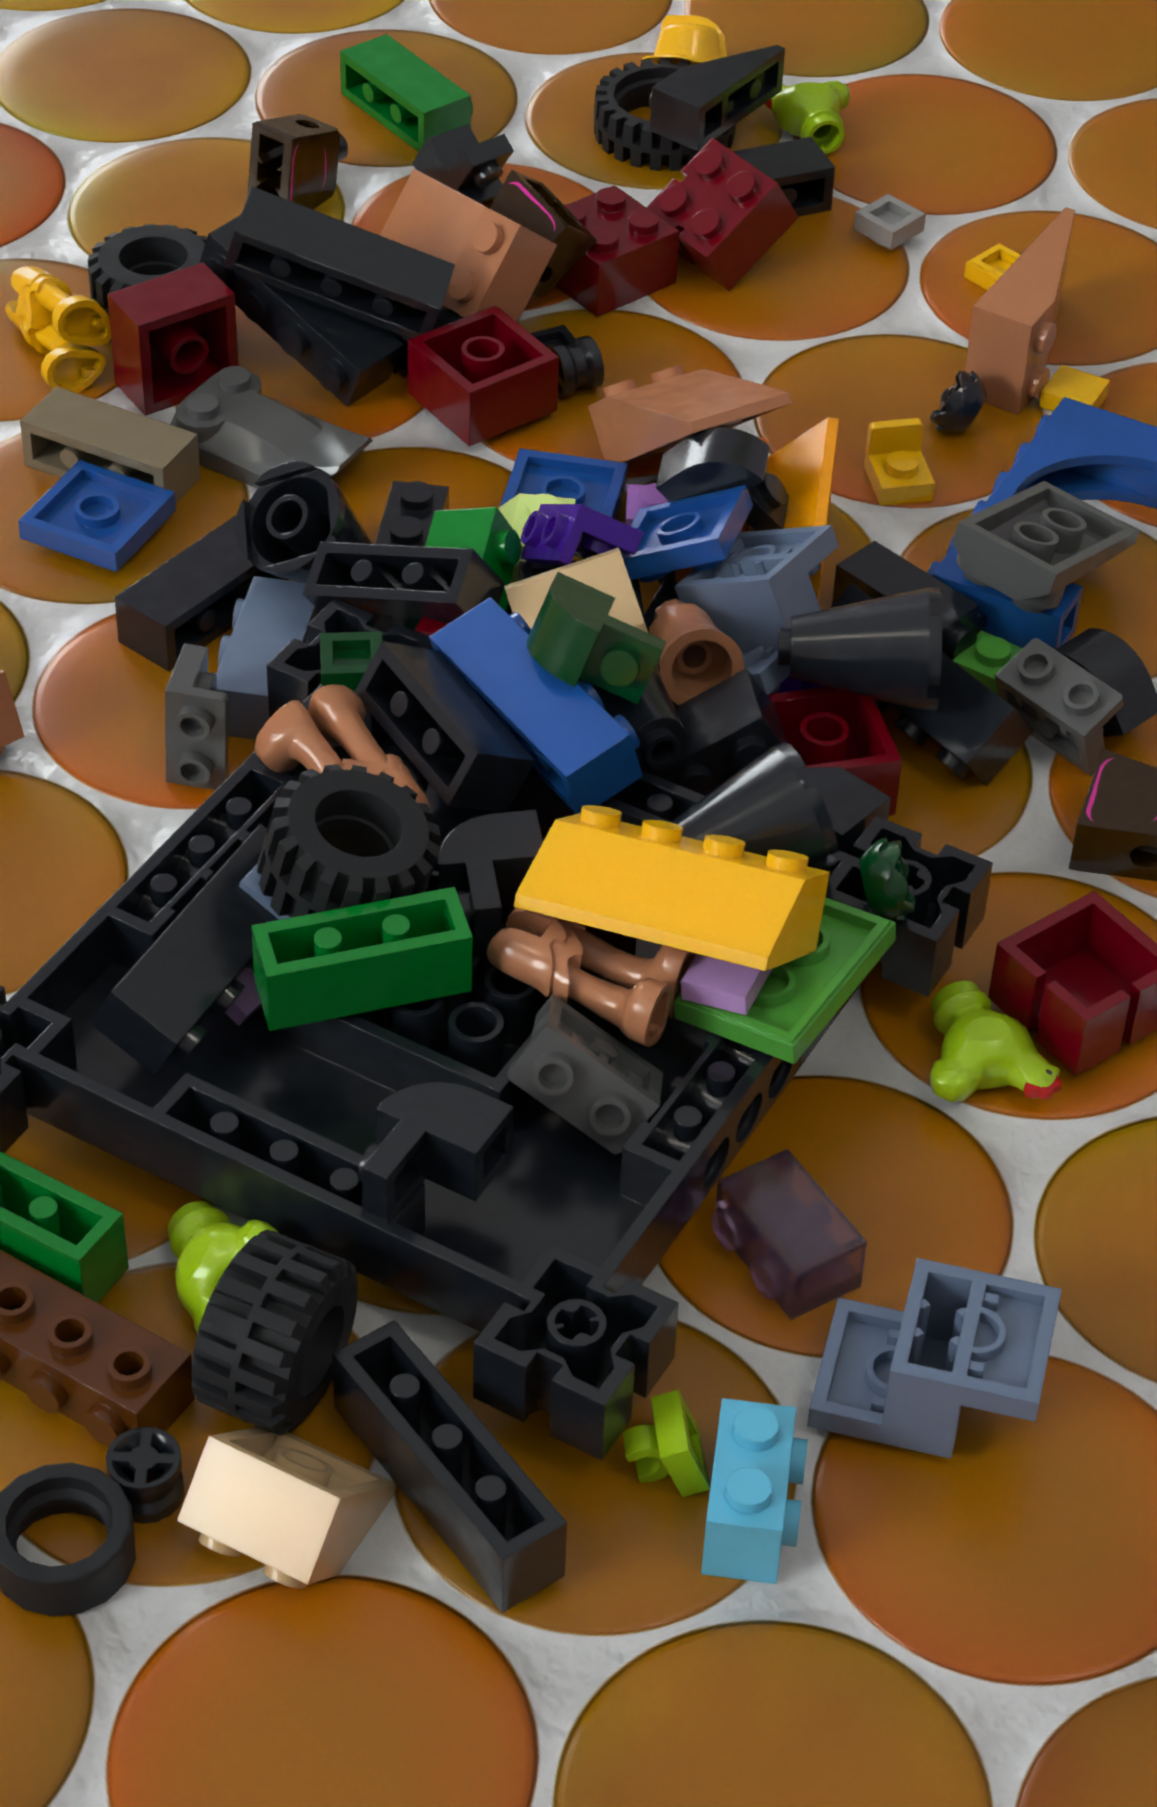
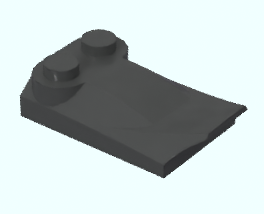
M240 366L225 367L211 376L180 402L170 424L198 434L199 462L201 466L257 489L259 486L255 482L263 473L287 462H306L325 471L334 478L373 441L369 437L333 425L262 394V384L258 375Z
M1043 481L959 521L952 542L958 552L956 558L957 565L964 571V576L970 582L998 590L1012 598L1013 604L1024 611L1042 613L1045 609L1056 608L1060 604L1068 584L1135 544L1140 531L1056 486Z

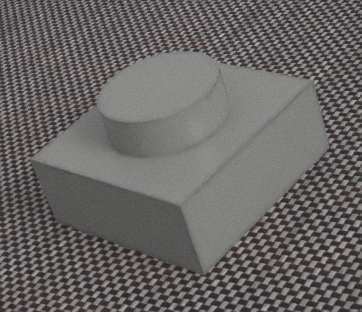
M886 194L855 212L854 230L874 240L878 245L892 250L924 231L926 214L892 195Z

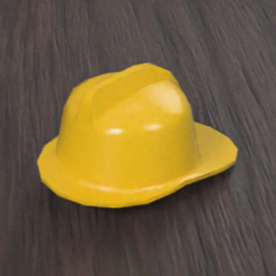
M668 15L662 21L654 55L643 57L642 60L652 59L654 64H660V58H671V64L677 65L680 59L690 61V65L727 57L725 36L719 26L708 18L694 15Z

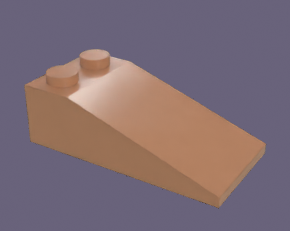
M414 168L380 233L382 237L455 264L442 304L443 306L463 317H467L496 305L516 322L521 317L557 247V244Z
M1065 207L973 306L965 372L970 374L971 370L974 371L983 382L987 393L984 403L1017 415L1024 410L1033 398H1040L1041 391L1050 378V369L1046 368L1050 349L1057 333L1056 321L1062 298L1075 210Z
M677 365L651 374L653 383L637 388L635 380L629 379L603 388L605 398L589 405L588 409L604 460L629 463L668 451L697 432L711 428H733L790 405L793 402L790 392L705 368L685 374L682 365Z

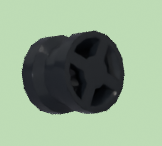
M588 335L579 337L569 346H564L561 343L546 346L559 357L558 397L571 395L578 387L583 386L591 390L602 386L605 373L603 359L598 345L592 337Z
M153 1427L133 1428L120 1434L110 1444L106 1454L107 1475L120 1484L131 1503L133 1522L141 1524L155 1523L171 1516L180 1507L185 1494L183 1474L181 1472V1452L177 1441L164 1430ZM154 1475V1480L147 1482L148 1476Z

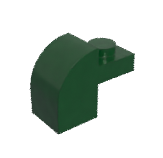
M557 572L527 638L526 645L529 653L545 670L573 687L576 686L580 678L638 705L666 641L609 616L608 614L615 597Z

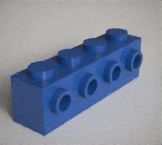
M490 597L429 636L433 649L440 651L536 760L532 769L575 814L581 813L582 806H599L643 776L635 752L640 747V741L635 730L622 715L618 714L613 718L604 709L601 698L589 682L581 680L573 687L539 665L527 649L526 641L531 629L526 621L517 612L508 615Z

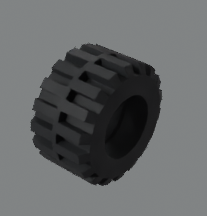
M169 224L132 226L122 229L120 233H112L104 237L105 241L97 243L92 248L93 254H90L88 257L91 298L109 316L108 293L199 264L207 237L199 236L197 231L189 228L181 229L177 228V225Z
M339 764L324 765L322 773L313 769L300 773L298 782L290 780L282 788L280 798L277 797L257 865V873L261 874L259 886L262 894L272 897L270 907L278 916L288 915L292 918L426 892L441 848L438 846L441 837L439 826L431 823L434 814L429 806L425 803H417L415 801L417 793L407 785L399 787L393 783L394 777L383 772L379 776L368 773L367 767L352 765L351 770H343Z
M264 1230L257 1236H253L236 1254L223 1272L204 1311L195 1340L192 1360L193 1394L196 1395V1400L277 1435H285L287 1432L290 1433L296 1429L320 1402L333 1379L332 1353L348 1344L357 1308L358 1279L355 1266L348 1260L275 1231Z

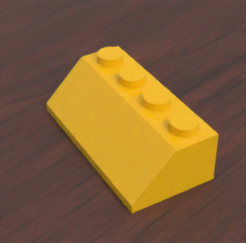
M585 805L582 806L581 813L555 819L515 894L514 907L768 971L816 951L830 872L808 867L809 858L800 853L786 850H768L767 856L744 851L745 842L734 837L705 835L704 841L682 836L683 827L675 823L660 820H644L642 826L622 822V812L616 809Z

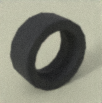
M76 1463L43 1465L18 1476L0 1492V1588L3 1594L24 1610L48 1616L80 1614L107 1602L126 1583L136 1560L132 1506L118 1482L96 1468ZM75 1512L91 1516L107 1528L105 1543L91 1556L70 1565L46 1566L30 1562L17 1551L18 1537L31 1524L52 1514Z

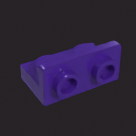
M541 504L539 510L534 511L524 525L521 542L525 546L521 559L530 563L568 565L571 563L574 555L586 559L592 555L595 556L618 547L621 554L635 555L644 532L582 504Z

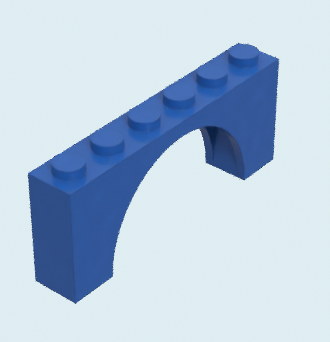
M1064 397L1051 415L1044 414L1032 441L1021 444L1012 468L1009 472H1000L993 486L991 496L987 501L980 500L975 506L972 515L1043 481L1080 500H1116L1157 509V427ZM954 535L944 559L941 562L934 561L927 572L928 574L979 605L978 611L987 616V623L982 630L984 632L1003 638L1021 648H1024L1032 639L1038 638L1053 649L1068 642L1075 632L1083 586L1075 583L1068 584L1062 600L1056 608L1045 609L1042 613H1030L1015 606L1012 598L992 587L974 584L964 576V571L960 569L956 562L958 552L952 542Z

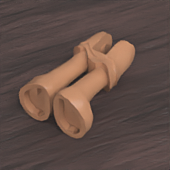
M330 684L317 689L312 694L308 711L299 700L288 702L267 720L257 735L254 746L256 755L270 770L283 773L293 770L300 763L308 770L313 769L319 773L323 772L324 765L339 764L343 770H351L352 765L367 767L368 773L379 776L383 772L394 777L393 783L399 787L407 785L417 793L415 801L417 803H425L430 808L427 796L419 787L401 758L394 754L385 755L365 725L367 712L361 698L344 685ZM341 746L351 759L341 760L332 747Z
M514 908L508 917L506 928L495 934L487 948L488 960L495 968L532 986L545 997L554 994L566 1004L569 997L618 1027L629 1040L647 1047L657 1043L665 1029L667 1018L675 1016L674 1000L681 993V980L697 955L696 953L662 945L655 957L646 958L632 955L588 932L583 924ZM582 969H585V970H587V971H589V972H592V973H594V974H596V975L602 977L603 979H600V978H598V977H595V976H593V975H591V974L585 972V971L582 970Z

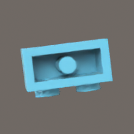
M722 1398L706 1518L702 1575L777 1584L781 1545L797 1546L801 1501L787 1499L788 1483L803 1485L808 1439L793 1438L796 1407Z

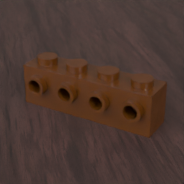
M0 1250V1379L26 1393L30 1400L45 1412L52 1414L59 1412L81 1424L92 1437L106 1446H110L120 1434L133 1428L153 1427L166 1432L195 1399L192 1390L191 1354Z

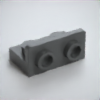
M1034 638L994 675L998 695L1014 707L1035 730L1031 736L1089 776H1092L1097 767L1102 749L1105 750L1103 726L1123 707V696L1040 639Z
M184 643L165 689L166 782L217 790L228 778L229 696L224 692L216 691L217 676L216 674L208 673V647Z
M552 994L537 1012L531 1041L510 1065L507 1077L512 1083L611 1153L619 1154L622 1152V1147L642 1121L647 1122L659 1108L663 1072Z

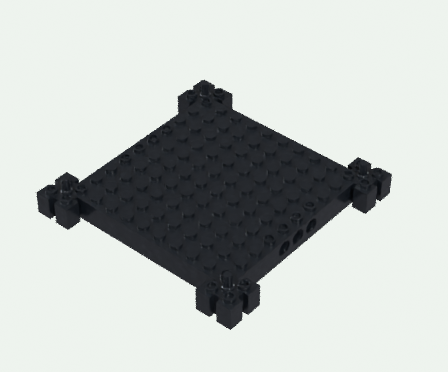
M333 599L307 625L308 644L293 638L266 665L269 718L280 707L292 700H299L308 711L312 694L321 687L320 633L380 631L375 629V615ZM397 623L386 633L382 632L383 642L434 650L429 636ZM366 709L365 725L385 755L394 754L400 757L403 754L402 750ZM341 746L332 747L341 760L351 759ZM254 751L8 1001H6L5 987L0 986V1151L5 1153L29 1128L27 1114L242 1218L267 1222L282 1235L350 1261L355 1266L357 1273L481 1332L474 1341L473 1398L522 1422H525L531 1413L539 1409L551 1414L550 1436L602 1461L631 1420L633 1393L646 1398L675 1357L679 1302L646 1288L642 1284L858 987L795 1064L675 1019V1016L667 1018L665 1029L657 1043L647 1047L629 1040L618 1027L568 997L567 1004L663 1072L659 1108L647 1122L642 1121L622 1147V1152L619 1154L611 1153L508 1079L507 1074L510 1065L531 1041L536 1014L550 996L545 997L532 986L498 970L489 962L488 957L474 958L473 950L471 992L269 1031L262 1006L240 1026L226 1013L221 1018H218L209 1011L200 1022L209 1031L188 1058L182 1063L172 1055L157 1074L154 1075L90 1023L115 986L258 825L262 824L265 828H268L276 798H280L282 788L290 780L298 782L300 773L308 770L300 763L291 771L275 772L270 770ZM533 769L529 772L507 811L536 810L543 842L555 819L575 815L574 811ZM641 770L643 775L641 778L599 806L622 812V822L642 826L644 820L671 822L705 796ZM428 784L425 795L434 814L431 823L439 826L441 835L438 843L439 847L446 836L460 824L478 816L500 813L448 806L434 788ZM875 816L853 845L852 855L839 850L832 854L838 860L837 864L821 869L830 872L826 897L877 915L871 912L867 902L859 859L868 847L880 839L887 838L888 842L901 841V857L909 867L907 879L909 892L914 895L916 900L915 912L906 914L907 919L891 920L896 922V940L879 960L881 962V978L929 997L951 966L954 946L963 949L984 919L993 862L945 844L939 854L936 855L921 849V833ZM438 859L426 892L438 890ZM514 906L502 907L501 930L506 928V922L514 910ZM585 925V930L632 955L652 958L656 956L662 946L661 944ZM582 969V970H584L585 972H587V973H589V974H591V975H593V976H595V977H598V978H600V979H603L602 977H600V976H598V975H596V974H594V973H592V972H589V971H587V970H585V969ZM446 1082L470 1087L513 1106L512 1156L476 1202L425 1179L388 1227L363 1215L362 1182L358 1180V1168L366 1150L371 1144L376 1142V1108L386 1098L413 1085Z

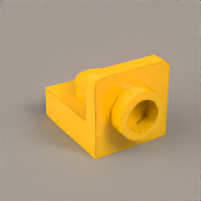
M919 418L878 421L868 425L864 468L880 506L933 501L935 481L921 452L924 426Z

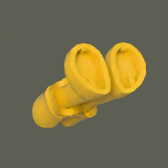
M24 266L16 269L11 276V286L19 294L18 300L7 303L5 307L7 316L22 332L28 344L34 347L40 354L46 355L41 363V375L45 382L52 389L57 386L80 393L93 384L101 375L106 365L105 356L90 346H101L110 341L111 330L108 314L94 299L83 295H72L69 286L65 282L39 267Z

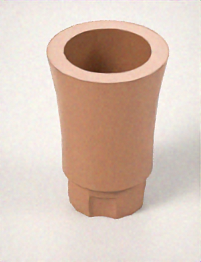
M672 599L655 609V616L652 624L649 626V633L666 641L658 660L659 672L669 697L673 702L680 705L744 670L743 654L737 643L720 631L710 616L696 604L683 603L678 599Z

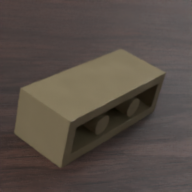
M57 386L20 420L25 466L59 478L65 475L79 460L173 491L175 492L176 503L201 479L197 433Z

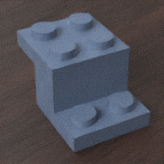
M832 525L740 532L727 559L718 566L708 570H693L674 587L679 601L694 603L710 616L715 626L737 643L743 654L744 669H748L767 695L775 694L780 689V683L790 675V665H778L779 628H791V616L821 610L809 576L819 571L821 568L820 563L837 549L839 544Z
M917 1258L904 1311L838 1297L809 1407L807 1427L951 1459L963 1406L1036 1422L1062 1289Z

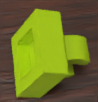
M679 1389L650 1397L655 1425H638L622 1433L626 1459L628 1462L635 1461L637 1477L640 1483L658 1481L669 1474L682 1498L710 1490L701 1431Z

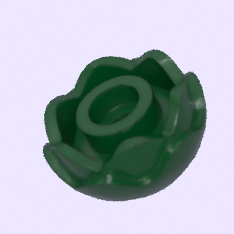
M883 838L868 847L859 859L867 902L871 912L885 919L894 921L907 919L906 914L915 912L916 905L915 897L909 892L907 883L909 867L901 857V841L888 842L887 838Z

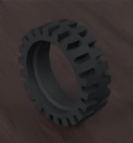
M660 58V64H654L652 59L641 60V66L639 67L634 62L626 63L623 66V70L616 67L609 72V76L604 75L595 93L594 134H596L598 144H602V148L607 154L614 153V158L621 162L631 158V166L641 168L644 163H650V170L660 171L662 165H668L670 171H680L681 164L687 165L699 151L651 132L650 121L628 113L640 107H649L652 87L679 68L689 66L690 61L680 59L679 63L674 65L671 64V58ZM736 124L715 138V140L725 147L731 148L735 137Z

